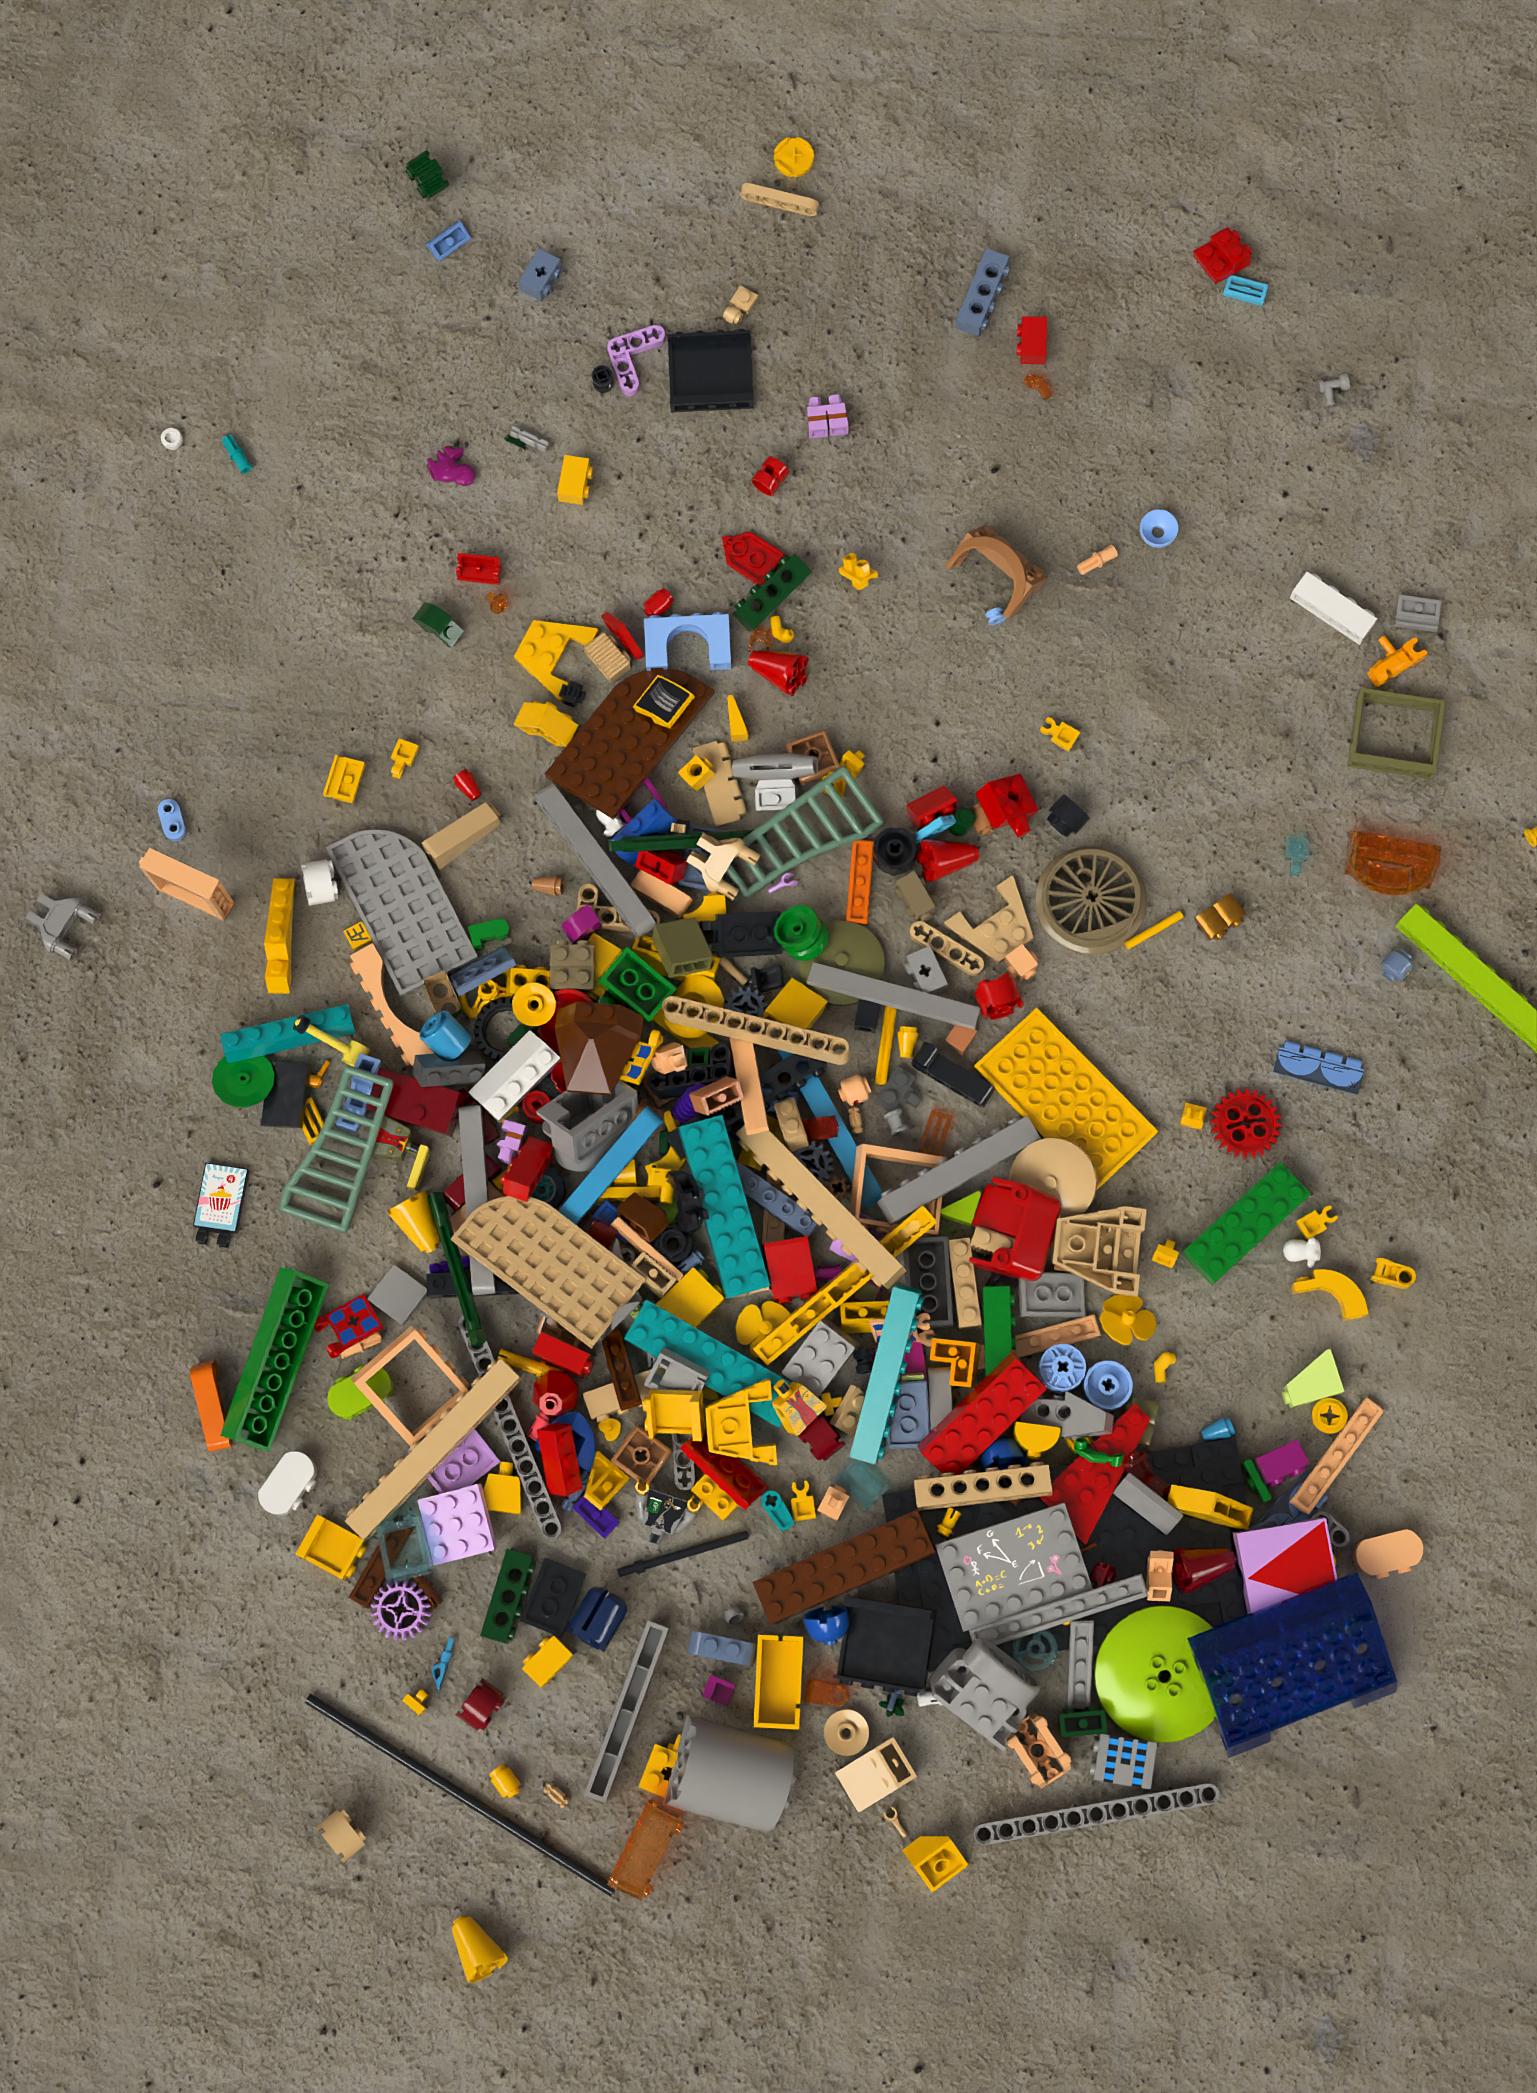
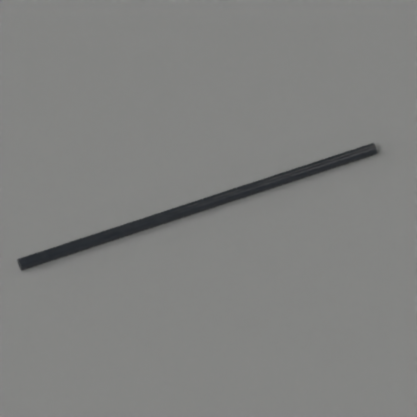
M310 1693L307 1697L305 1704L608 1896L611 1897L614 1893L616 1886L313 1694Z

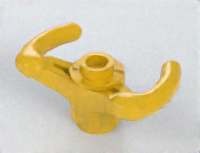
M515 977V983L521 986L519 978ZM490 979L478 986V997L473 1008H470L467 1003L466 993L461 996L458 995L461 1009L469 1019H478V1013H481L482 1008L488 1006L489 1002H496L500 998H508L506 997V988L498 986L497 982H493Z

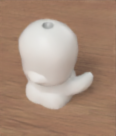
M599 810L596 811L598 820L606 828L603 832L605 837L614 838L627 825V823L622 822L620 819V813L613 820Z
M1313 1237L1309 1238L1308 1242L1290 1239L1283 1248L1284 1256L1287 1260L1296 1262L1307 1259V1266L1309 1268L1314 1266L1315 1261L1320 1260V1243Z

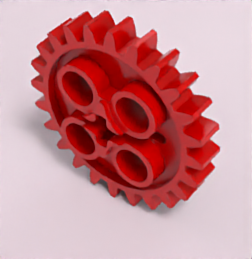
M1246 1088L1244 1094H1242L1240 1089H1237L1236 1096L1229 1092L1228 1099L1221 1097L1220 1100L1223 1105L1216 1103L1215 1108L1218 1111H1212L1211 1113L1216 1119L1210 1121V1124L1216 1127L1211 1129L1210 1132L1217 1133L1214 1141L1221 1140L1222 1143L1219 1148L1226 1146V1154L1234 1151V1158L1241 1153L1243 1160L1246 1159L1248 1154L1254 1159L1256 1152L1260 1156L1264 1155L1263 1148L1267 1151L1271 1150L1269 1143L1276 1144L1277 1140L1273 1136L1279 1137L1281 1134L1275 1130L1282 1126L1281 1123L1276 1122V1120L1281 1118V1115H1274L1278 1107H1270L1273 1100L1270 1099L1266 1102L1264 1100L1265 1093L1258 1097L1257 1090L1250 1094L1249 1089ZM1256 1107L1259 1110V1115H1251L1248 1108ZM1227 1112H1236L1238 1119L1230 1120ZM1258 1119L1265 1120V1122L1251 1123L1248 1128H1246L1245 1125H1240L1243 1122V1120H1245L1246 1123H1250ZM1229 1125H1230V1126L1240 1125V1126L1234 1127L1233 1129H1227V1126H1229ZM1254 1128H1261L1264 1131V1136H1256ZM1232 1133H1241L1243 1140L1235 1141Z

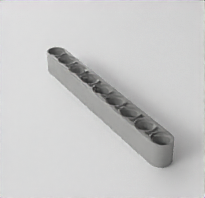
M551 783L534 793V798L635 937L640 938L653 930L656 923L651 914L557 787Z
M481 1105L459 1107L467 1218L475 1209L489 1202ZM469 1254L473 1296L496 1293L495 1274Z

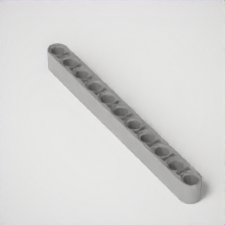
M462 1315L459 1319L460 1330L478 1375L483 1377L489 1370H482L480 1367L481 1362L485 1359L493 1362L495 1360L488 1340L481 1349L474 1350L472 1348L468 1331L464 1328L465 1319ZM508 1394L503 1399L508 1402L507 1409L498 1411L496 1406L493 1412L541 1532L549 1540H556L562 1535L563 1527L511 1397ZM510 1420L516 1422V1428L512 1432L505 1430V1424ZM517 1441H523L525 1444L521 1452L513 1450V1445ZM527 1461L532 1462L533 1469L531 1472L523 1473L521 1469L522 1464ZM534 1482L541 1484V1490L537 1494L530 1492V1485ZM541 1503H548L550 1507L549 1512L544 1515L539 1514L538 1506ZM551 1523L558 1526V1531L555 1535H548L546 1532L547 1526Z
M1204 1783L981 1823L974 1828L973 1837L977 1843L988 1845L1211 1805L1218 1801L1219 1790L1213 1784ZM1207 1787H1210L1214 1792L1213 1798L1209 1801L1205 1800L1202 1796L1203 1790ZM1184 1791L1191 1794V1802L1187 1805L1180 1801V1795ZM1162 1795L1167 1796L1169 1799V1805L1164 1809L1160 1808L1157 1804L1158 1798ZM1139 1799L1144 1800L1147 1804L1146 1810L1142 1813L1137 1812L1135 1809V1803ZM1117 1803L1122 1804L1124 1807V1813L1119 1817L1115 1816L1112 1812L1113 1806ZM1095 1807H1098L1102 1812L1101 1818L1097 1821L1092 1820L1090 1817V1811ZM1072 1811L1079 1814V1822L1075 1825H1071L1067 1820L1068 1814ZM1050 1815L1055 1816L1057 1819V1825L1052 1829L1047 1828L1045 1825V1819ZM1027 1819L1032 1820L1035 1824L1034 1830L1030 1833H1026L1022 1828L1023 1822ZM1005 1823L1010 1824L1012 1827V1833L1008 1837H1004L1000 1833V1827ZM983 1827L987 1828L990 1832L989 1838L985 1841H981L977 1836L978 1830Z

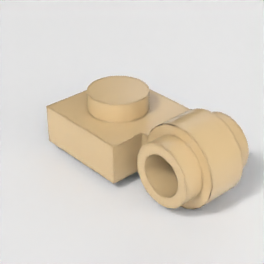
M740 285L730 300V306L726 308L723 317L726 318L725 321L732 325H738L743 318V313L748 315L758 300V295Z

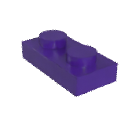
M584 1496L572 1507L604 1539L620 1524L605 1508L600 1511Z

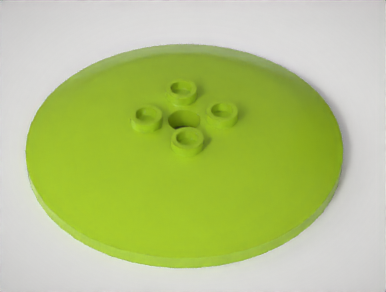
M1158 1605L1142 1608L1130 1613L1108 1632L1096 1657L1095 1684L1104 1709L1111 1719L1123 1730L1147 1741L1174 1742L1199 1733L1216 1718L1223 1708L1229 1693L1231 1665L1222 1639L1203 1618L1180 1607ZM1162 1670L1170 1672V1678L1166 1682L1158 1679V1674Z

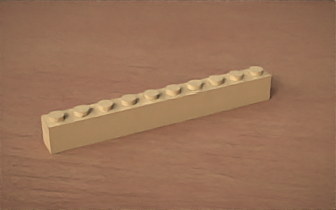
M744 1125L736 1133L741 1139L738 1143L746 1151L751 1149L755 1153L753 1158L760 1166L765 1163L769 1168L767 1173L775 1181L780 1179L784 1183L782 1188L790 1196L794 1193L799 1198L796 1203L804 1211L809 1209L813 1213L811 1218L819 1226L824 1224L828 1228L826 1233L834 1242L839 1239L843 1243L840 1248L849 1257L853 1254L858 1259L855 1263L864 1272L868 1269L873 1274L870 1279L879 1288L884 1285L888 1290L906 1272V1269L769 1130L747 1135Z
M504 1359L494 1360L487 1367L489 1371L483 1377L479 1376L471 1384L473 1388L468 1393L463 1392L457 1398V1404L452 1410L448 1408L441 1415L440 1418L442 1420L437 1425L433 1424L426 1430L425 1434L427 1436L421 1442L419 1440L416 1441L409 1449L411 1452L405 1458L401 1457L394 1464L395 1469L390 1474L386 1473L379 1479L378 1483L380 1485L375 1490L370 1489L363 1496L362 1499L364 1501L359 1506L355 1505L347 1513L349 1517L345 1522L363 1540L371 1538L523 1379Z

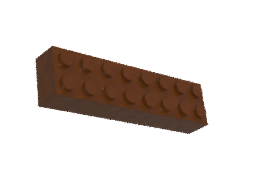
M915 1510L753 1582V1585L769 1624L775 1625L938 1552L921 1511Z

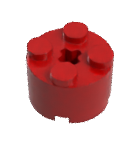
M1010 973L1002 974L998 979L992 981L986 979L977 984L979 988L974 992L983 1019H986L987 1016L991 1020L1009 1016L1014 1013L1013 1009L1018 1006L1020 1009L1024 1005L1017 983Z

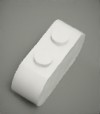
M288 1452L284 1454L258 1492L261 1506L269 1513L277 1516H285L292 1513L293 1510L297 1511L303 1503L301 1498L305 1492H310L316 1484L314 1479L317 1477V1468L314 1461L301 1452Z

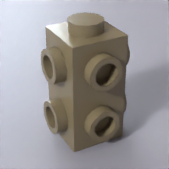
M913 871L896 880L894 892L899 900L903 899L906 907L904 909L910 919L913 917L915 922L920 920L925 922L934 916L933 913H935L937 902L931 893L928 894L925 890L926 883L921 875L917 876L916 872Z

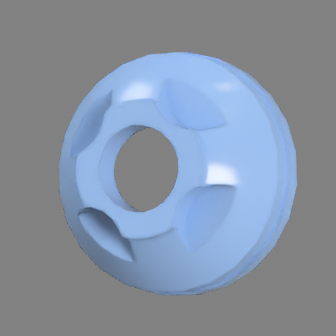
M1157 509L1148 512L1140 523L1141 537L1152 547L1161 548L1168 546L1174 541L1178 533L1176 518L1165 510ZM1154 528H1161L1164 531V535L1156 538L1152 535V530Z

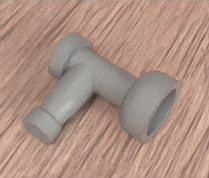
M1347 373L1340 374L1339 378L1334 380H1318V390L1320 393H1325L1328 407L1335 405L1332 388L1350 389Z

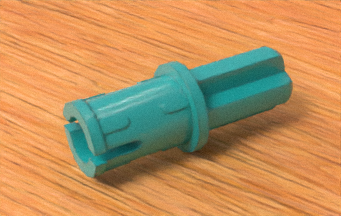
M231 434L224 436L222 443L230 454L229 458L234 460L242 474L248 473L253 467L244 455V449L239 447Z

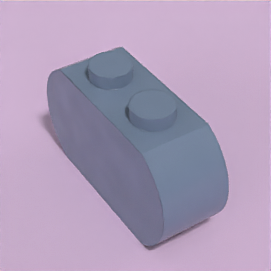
M691 1631L687 1654L753 1667L758 1644Z

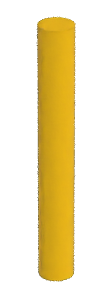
M1177 911L1124 942L1125 947L1128 950L1184 918L1181 911Z

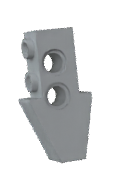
M1066 1392L1065 1397L1052 1396V1400L1044 1399L1045 1396L1040 1395L1021 1414V1422L1059 1427L1062 1430L1061 1436L1067 1439L1074 1440L1077 1438L1112 1434L1114 1416L1070 1392ZM1049 1407L1050 1412L1044 1417V1410ZM1070 1408V1416L1065 1418V1411Z

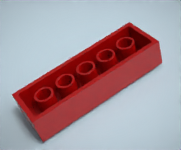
M1011 1352L917 1445L920 1453L942 1474L954 1473V1476L960 1475L1047 1389L1046 1385L1022 1360Z

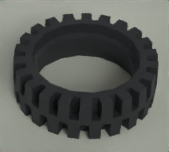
M500 998L496 1002H489V1006H484L482 1012L478 1013V1019L474 1023L476 1043L480 1050L493 1061L499 1062L509 1051L497 1050L490 1045L486 1036L487 1024L499 1012L513 1011V1000L511 998H506L505 1000ZM527 1025V1032L530 1030L539 1037L537 1026Z

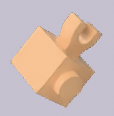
M676 1042L658 1047L651 1060L653 1068L662 1074L672 1071L679 1072L688 1066L684 1048Z
M835 1485L834 1488L829 1486L817 1512L837 1522L849 1500V1496L846 1495L847 1490L838 1485Z

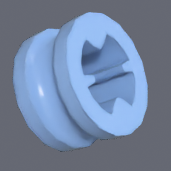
M1003 607L991 609L985 614L990 619L988 621L989 625H996L1006 619L1003 616Z

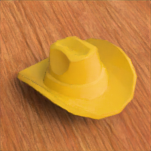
M692 975L685 979L671 995L720 1008L724 1006V998L720 988L713 980L703 975ZM673 1007L669 1009V1011L673 1012L676 1011L678 1008ZM663 1011L664 1022L673 1033L684 1038H698L707 1033V1031L671 1023L665 1018ZM694 1012V1013H691L689 1016H690V1017H695V1016H697L699 1013ZM712 1018L710 1021L716 1022L719 1018Z

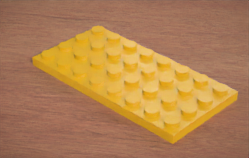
M1037 1007L974 1065V1069L995 1088L1022 1118L1028 1116L1034 1128L1043 1139H1065L1079 1145L1088 1154L1101 1184L1097 1185V1190L1159 1132Z

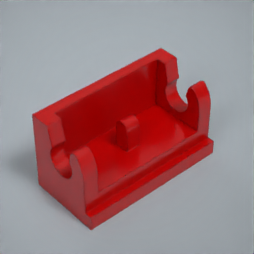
M458 553L457 581L499 585L502 568L500 557Z

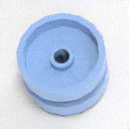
M1102 1361L1096 1363L1088 1370L1082 1381L1081 1391L1084 1400L1109 1413L1118 1410L1128 1401L1132 1393L1133 1382L1130 1373L1123 1365L1115 1361ZM1107 1383L1110 1385L1109 1391H1105L1103 1384Z

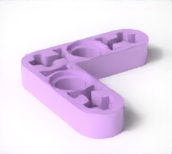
M653 325L613 338L608 342V354L620 388L625 395L633 396L639 391V381L630 356L661 346L666 339L665 331L661 326ZM656 332L659 335V339H655L653 333ZM644 335H647L648 343H646ZM634 338H640L642 344L635 347L631 345V341ZM626 341H627V345H628V348H629V349H627V350H626V346H625V344H624V342H626ZM615 345H617L620 348L619 352H616V350H614ZM624 362L629 365V368L626 371H620L617 368L618 365ZM629 376L630 382L633 384L632 389H629L625 377Z

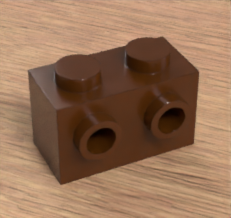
M635 1192L616 1208L618 1217L650 1243L669 1226L665 1210L660 1206L656 1207L647 1197H641Z

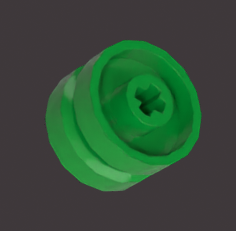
M797 905L787 909L777 919L774 927V936L778 943L797 961H808L817 957L826 948L830 938L829 929L812 908L806 905Z

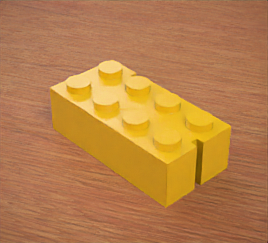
M758 1635L754 1707L755 1728L799 1730L800 1708H796V1704H801L803 1637L783 1636V1641H779V1636Z

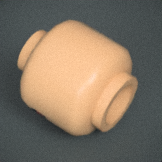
M859 1074L842 1080L840 1084L841 1089L838 1090L842 1102L847 1101L850 1106L868 1100L869 1093H871L866 1077L862 1078Z

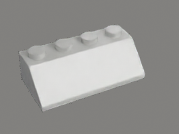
M529 1030L468 1093L500 1123L553 1070L561 1059L545 1042Z

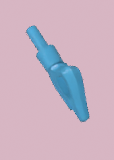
M449 1637L446 1649L442 1652L441 1662L432 1667V1675L438 1691H440L448 1663L452 1656L450 1652L455 1639ZM439 1668L440 1677L437 1679L435 1670Z

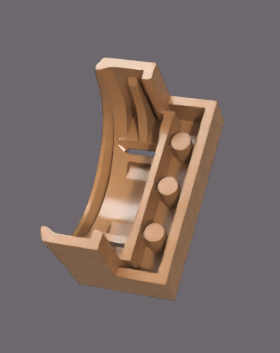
M983 525L966 534L945 564V567L948 570L953 565L959 567L973 548L987 557L1013 579V596L1003 614L1004 617L1009 619L1018 614L1030 595L1040 590L1047 577L1039 567L1030 564L1026 556L1012 549L1008 541L998 537L992 528Z

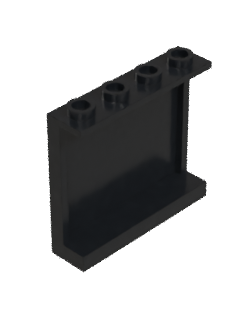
M736 329L726 332L724 330H715L714 332L694 331L693 333L685 334L683 332L667 334L671 413L754 409L750 330Z
M844 1596L843 1605L847 1606L849 1627L842 1637L837 1674H833V1678L840 1679L839 1683L853 1685V1682H859L861 1687L874 1689L875 1685L882 1686V1691L896 1693V1689L904 1690V1695L917 1697L918 1693H925L937 1610Z

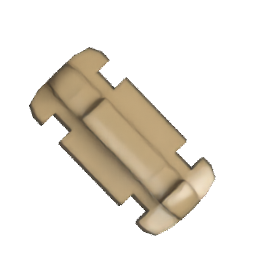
M858 1107L848 1109V1113H850V1127L853 1129L851 1130L852 1134L863 1132Z
M549 1783L545 1787L544 1792L548 1793V1796L556 1804L559 1803L560 1807L564 1808L570 1802V1798H566L565 1794L558 1787H554V1783Z

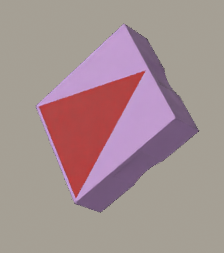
M1319 1517L1291 1522L1282 1526L1233 1532L1238 1565L1243 1575V1592L1249 1623L1254 1625L1343 1609L1326 1518Z

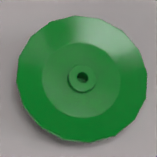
M264 1055L229 1064L226 1057L218 1062L213 1071L212 1085L215 1094L222 1102L232 1107L247 1108L260 1103L269 1095L274 1086L275 1074L272 1064Z

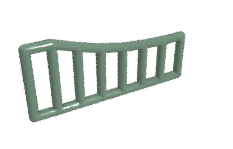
M841 766L742 839L745 846L756 840L776 867L774 870L765 875L757 863L752 866V864L745 861L758 879L750 887L746 886L731 864L727 868L726 873L736 887L739 888L741 894L745 898H749L765 885L798 864L828 850L865 839L883 826L884 820L845 766ZM840 777L844 778L874 820L866 828L861 826L832 785ZM825 789L856 833L843 837L815 796ZM808 802L835 840L822 844L797 809ZM791 815L814 848L802 853L780 822ZM772 827L794 856V858L785 863L780 860L763 836Z
M350 1065L344 1067L336 1095L322 1130L311 1150L284 1187L278 1206L281 1212L343 1233L348 1231L394 1085L393 1080ZM351 1075L384 1086L381 1097L377 1098L347 1088ZM344 1096L376 1106L377 1110L374 1119L340 1108ZM338 1116L370 1127L367 1140L333 1129L332 1126L336 1117ZM329 1136L364 1148L361 1161L322 1148L326 1138ZM318 1155L358 1170L355 1180L352 1181L310 1167V1165ZM303 1174H307L351 1189L348 1202L296 1184ZM292 1192L345 1210L342 1222L288 1205Z

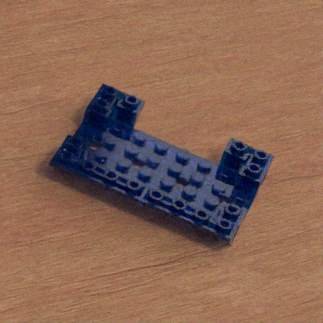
M1357 1572L1187 1638L1200 1678L1209 1694L1216 1715L1214 1719L1228 1758L1271 1742V1731L1350 1700L1355 1709L1393 1694L1397 1690V1679L1372 1602ZM1361 1644H1367L1365 1652L1357 1653V1648ZM1318 1661H1325L1322 1669H1314ZM1275 1678H1282V1683L1279 1686H1272ZM1232 1695H1240V1699L1236 1703L1229 1702Z

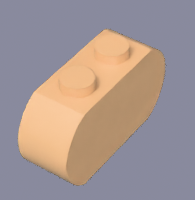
M1405 1529L1358 1542L1353 1551V1561L1356 1568L1362 1574L1368 1577L1376 1575V1579L1389 1577L1390 1571L1397 1570L1398 1574L1412 1571L1410 1566L1417 1565L1422 1558L1423 1544L1417 1534Z

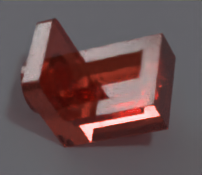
M1132 1452L1126 1456L1127 1460L1121 1464L1127 1475L1131 1473L1142 1483L1155 1476L1145 1459L1148 1457L1147 1452Z

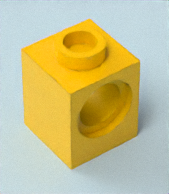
M697 755L678 772L697 792L715 775L711 769L713 767L711 762L706 757L701 759ZM702 767L701 774L695 776L696 769Z

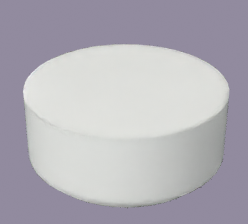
M167 428L161 434V441L165 448L175 450L182 445L183 437L178 429Z

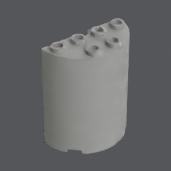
M687 1715L677 1749V1761L672 1768L663 1805L762 1832L774 1830L783 1809H787L789 1806L790 1796L788 1794L790 1787L794 1785L796 1774L793 1773L795 1750L785 1741Z

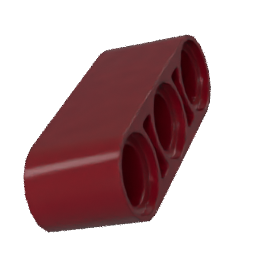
M486 1153L487 1179L491 1182L500 1173L502 1168ZM463 1174L443 1192L445 1202L455 1212L465 1204Z

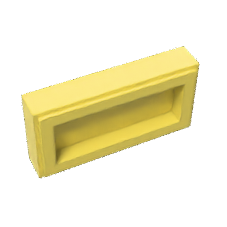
M420 1144L407 1184L409 1190L417 1192L431 1153L427 1146Z

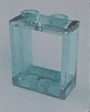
M409 1515L403 1517V1521L394 1522V1520L382 1522L381 1526L376 1527L386 1579L389 1583L434 1572L421 1517ZM416 1526L423 1562L392 1569L385 1534Z

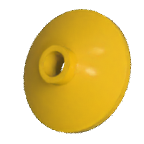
M529 983L517 990L513 997L512 1008L516 1018L523 1024L540 1026L552 1018L556 1009V1001L548 987L539 983ZM533 1000H536L539 1003V1006L536 1009H533L531 1007V1002Z

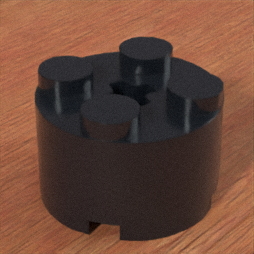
M890 827L881 831L877 835L873 847V858L877 867L891 876L907 872L913 866L916 859L917 847L915 838L904 828ZM891 849L894 851L898 849L899 853H891Z

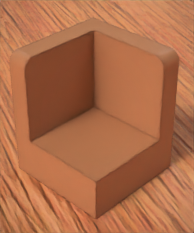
M955 1025L947 1036L946 1042L959 1050V1055L963 1056L977 1036V1030Z

